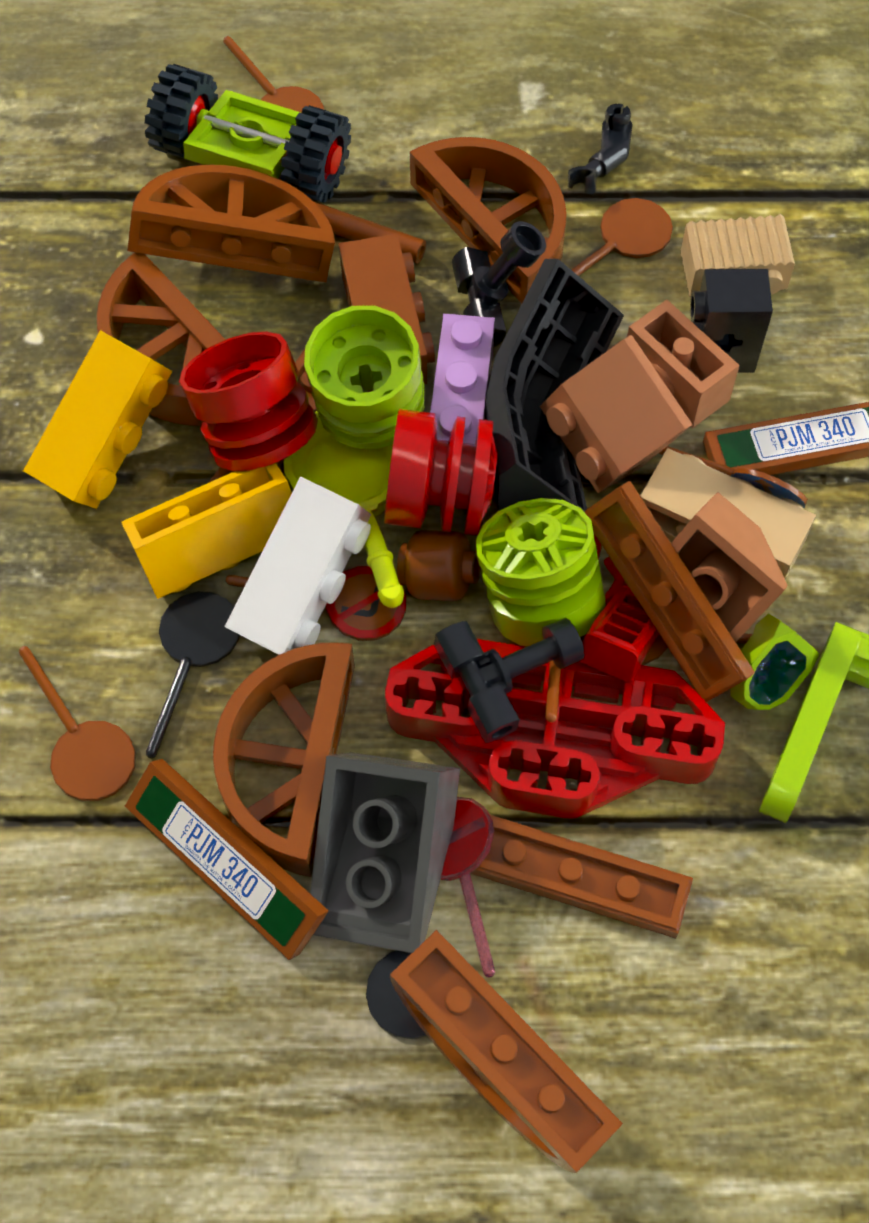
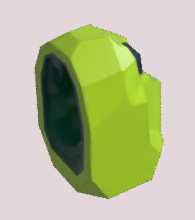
M768 613L755 625L752 636L741 650L755 673L747 680L731 688V697L747 709L770 710L790 698L812 671L820 653L789 626Z

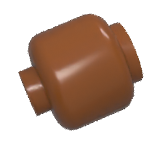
M419 530L412 535L408 543H402L397 558L398 580L401 585L407 586L408 592L415 599L458 601L465 596L470 584H477L479 581L481 567L479 566L477 551L471 550L470 542L462 532Z

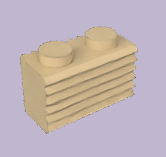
M781 214L775 218L771 215L763 218L760 215L756 219L750 216L747 219L740 217L737 220L730 218L724 221L721 218L716 222L711 219L707 222L700 220L697 223L690 221L686 224L681 257L683 259L689 296H691L692 291H700L705 269H768L771 295L780 290L788 289L795 262L785 218Z

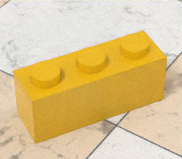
M100 330L23 471L70 500L97 509L100 502L106 499L113 491L117 480L116 473L126 455L131 453L140 442L142 426L152 408L156 407L163 400L168 388L167 381L173 371Z
M274 463L270 466L250 471H234L128 518L121 523L157 599L170 593L183 591L198 580L220 570L231 569L242 560L262 552L292 492L287 479L277 464Z

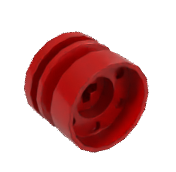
M268 331L252 332L228 338L207 348L194 357L181 372L179 383L197 420L202 421L200 430L209 444L208 448L218 467L230 471H250L270 466L294 454L306 445L316 432L318 419L314 409L308 403L309 397L306 390L297 382L299 371L286 340L280 334Z
M399 409L390 463L384 524L420 529L428 506L433 505L440 506L442 532H451L454 508L466 510L464 534L478 536L480 525L488 508L491 506L495 481L497 452L493 438V421L479 419L475 444L463 443L466 417L457 416L447 441L437 439L435 413Z

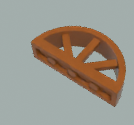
M478 137L448 138L422 145L410 151V184L468 247L488 252L491 266L503 253L500 241L508 231L504 225L534 207L540 212L550 234L549 238L544 237L546 250L533 266L528 268L518 266L506 280L509 291L522 304L544 259H559L562 261L566 204L562 191L553 175L543 164L525 151L492 139ZM460 179H470L469 187H467ZM485 181L500 184L520 194V196L493 212L481 202Z
M195 165L166 172L151 180L141 189L132 207L127 251L326 283L335 246V238L332 226L323 211L308 196L290 184L265 173L242 167Z
M133 253L114 271L101 293L97 309L98 333L101 330L119 340L124 323L160 325L168 328V330L137 349V351L154 361L182 343L186 347L183 370L201 352L226 340L145 254ZM141 299L146 304V306H140L136 304ZM168 383L167 392L163 400L156 407L152 408L149 413L154 417L176 424L201 426L202 421L197 420L192 412L180 384L173 385Z
M335 642L306 645L282 653L261 665L234 691L221 714L215 733L213 746L214 772L220 794L232 823L284 870L307 877H312L326 756L337 754L355 669L353 647L349 643ZM321 680L312 720L290 689L304 683ZM274 699L306 742L307 748L306 750L247 741L242 740L256 715ZM236 759L302 769L299 775L247 809L237 795L235 786ZM295 801L287 839L275 834L261 824Z
M438 930L434 931L390 974L392 985L401 1001L444 1057L516 1132L556 1165L569 1172L577 1173L623 1124Z

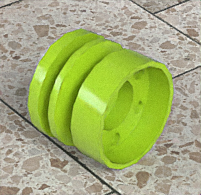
M374 305L351 306L334 312L314 328L305 345L304 367L323 428L338 442L357 449H380L393 444L399 409L423 412L425 409V386L421 371L419 344L411 326L395 312Z
M538 498L520 501L498 511L483 524L476 538L477 558L482 569L483 582L487 586V598L493 622L501 634L519 645L529 646L543 640L542 628L562 618H567L574 625L579 636H584L606 606L592 521L580 507L564 500Z

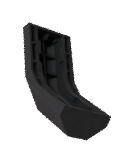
M544 259L494 359L486 397L485 420L493 421V438L497 452L494 490L499 511L517 502L538 498L564 500L580 507L583 511L587 510L576 460L561 437L550 428L547 417L540 406L562 383L607 351L624 314L559 259Z

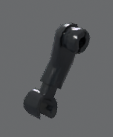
M613 104L607 108L605 120L602 123L601 149L589 158L586 166L574 167L568 171V188L572 189L575 184L585 183V193L592 195L596 191L597 177L602 178L625 162L629 156L633 127L630 121L631 111L628 106L624 107L623 104Z

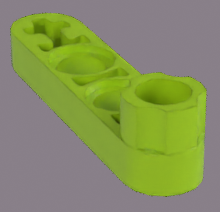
M835 622L758 812L787 823L811 767L844 680L846 679L869 689L868 634Z

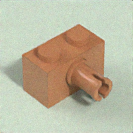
M665 300L629 326L627 337L630 335L634 337L693 424L691 428L697 426L730 401L740 365L671 302Z

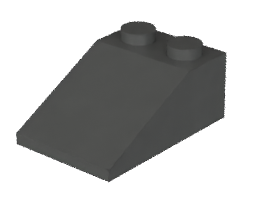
M354 752L326 756L310 894L329 911L313 935L413 953L425 941L454 826L460 768Z

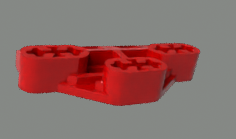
M477 639L484 653L495 649L501 657L526 647ZM434 644L391 667L385 687L387 721L390 727L397 734L404 737L435 742L497 804L508 809L560 818H578L658 779L684 784H698L705 781L713 773L724 745L725 722L675 670L641 665L630 684L581 662L574 663L561 669L557 719L554 722H548L546 720L550 662L511 679L513 687L540 691L541 683L544 681L542 693L515 688L506 695L520 719L517 730L501 739L486 744L471 715L470 717L461 716L463 709L467 708L471 696L461 677L451 679ZM429 663L439 664L443 673L420 669ZM572 686L575 687V688H574L573 697H579V698H585V699H591V700H597V701H603V702H609V703H616V704H617V703H618L619 694H623V695H622L621 706H619V705H613V704H607V703H601V702H595V701H589V700H583V699L570 698V697H571ZM409 699H416L413 708H406ZM436 700L444 701L442 703V716L434 715L436 713ZM676 703L689 705L696 715L672 710L676 707ZM632 736L641 737V746L632 744ZM662 737L670 738L666 750L668 751V754L660 753V749L664 740L662 739ZM690 745L697 746V754L699 756L690 754ZM510 769L521 771L519 781L507 779ZM540 770L548 772L545 789L537 788ZM566 778L577 780V791L565 789Z

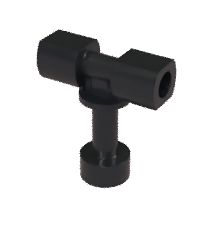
M523 221L515 222L501 238L500 246L503 253L492 266L490 265L487 251L471 247L461 249L452 259L457 290L459 293L468 294L470 302L465 308L463 315L495 318L494 347L499 345L506 336L500 303H498L508 294L509 288L506 280L518 266L523 268L533 266L546 250V241L542 233L533 225Z
M562 618L542 628L543 640L504 657H501L495 649L484 653L467 621L452 624L435 634L434 647L451 679L461 677L471 696L467 709L485 744L501 739L517 730L520 719L506 695L513 690L512 678L550 661H553L558 668L563 669L584 659L582 641L569 619Z

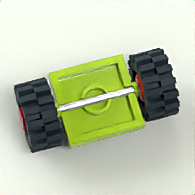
M169 64L166 66V71L162 70L159 73V84L154 82L151 89L154 93L153 99L148 98L146 107L150 108V113L145 115L144 124L149 125L145 130V136L149 138L148 144L150 147L203 165L242 167L265 173L277 179L281 175L282 181L318 202L325 203L327 198L330 199L333 196L334 188L337 189L340 184L339 176L344 174L346 168L343 166L344 161L348 159L350 152L347 150V146L351 143V135H349L351 123H348V117L310 105L309 107L305 106L302 108L301 113L229 90H225L218 99V94L214 93L217 89V84L213 81L214 78L211 75L177 64Z

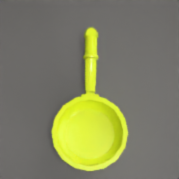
M316 411L315 414L318 419L316 432L306 445L284 459L285 476L293 490L301 476L359 504L371 514L367 522L371 525V529L364 545L368 555L366 562L372 569L379 591L377 596L380 602L386 607L396 608L403 602L404 589L399 584L392 562L394 556L391 551L387 550L380 527L375 519V516L381 514L386 506L393 444L380 449H357L338 442L323 428Z

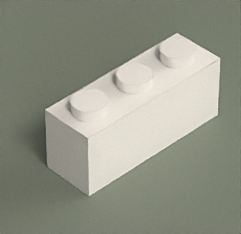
M300 476L225 627L278 655L295 648L315 644L321 628L317 621L326 604H332L342 591L346 575L342 572L351 554L359 553L365 545L371 529V525L367 523L371 514L359 504Z

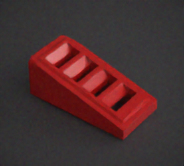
M622 585L595 619L584 637V659L579 662L631 684L659 633L629 587Z

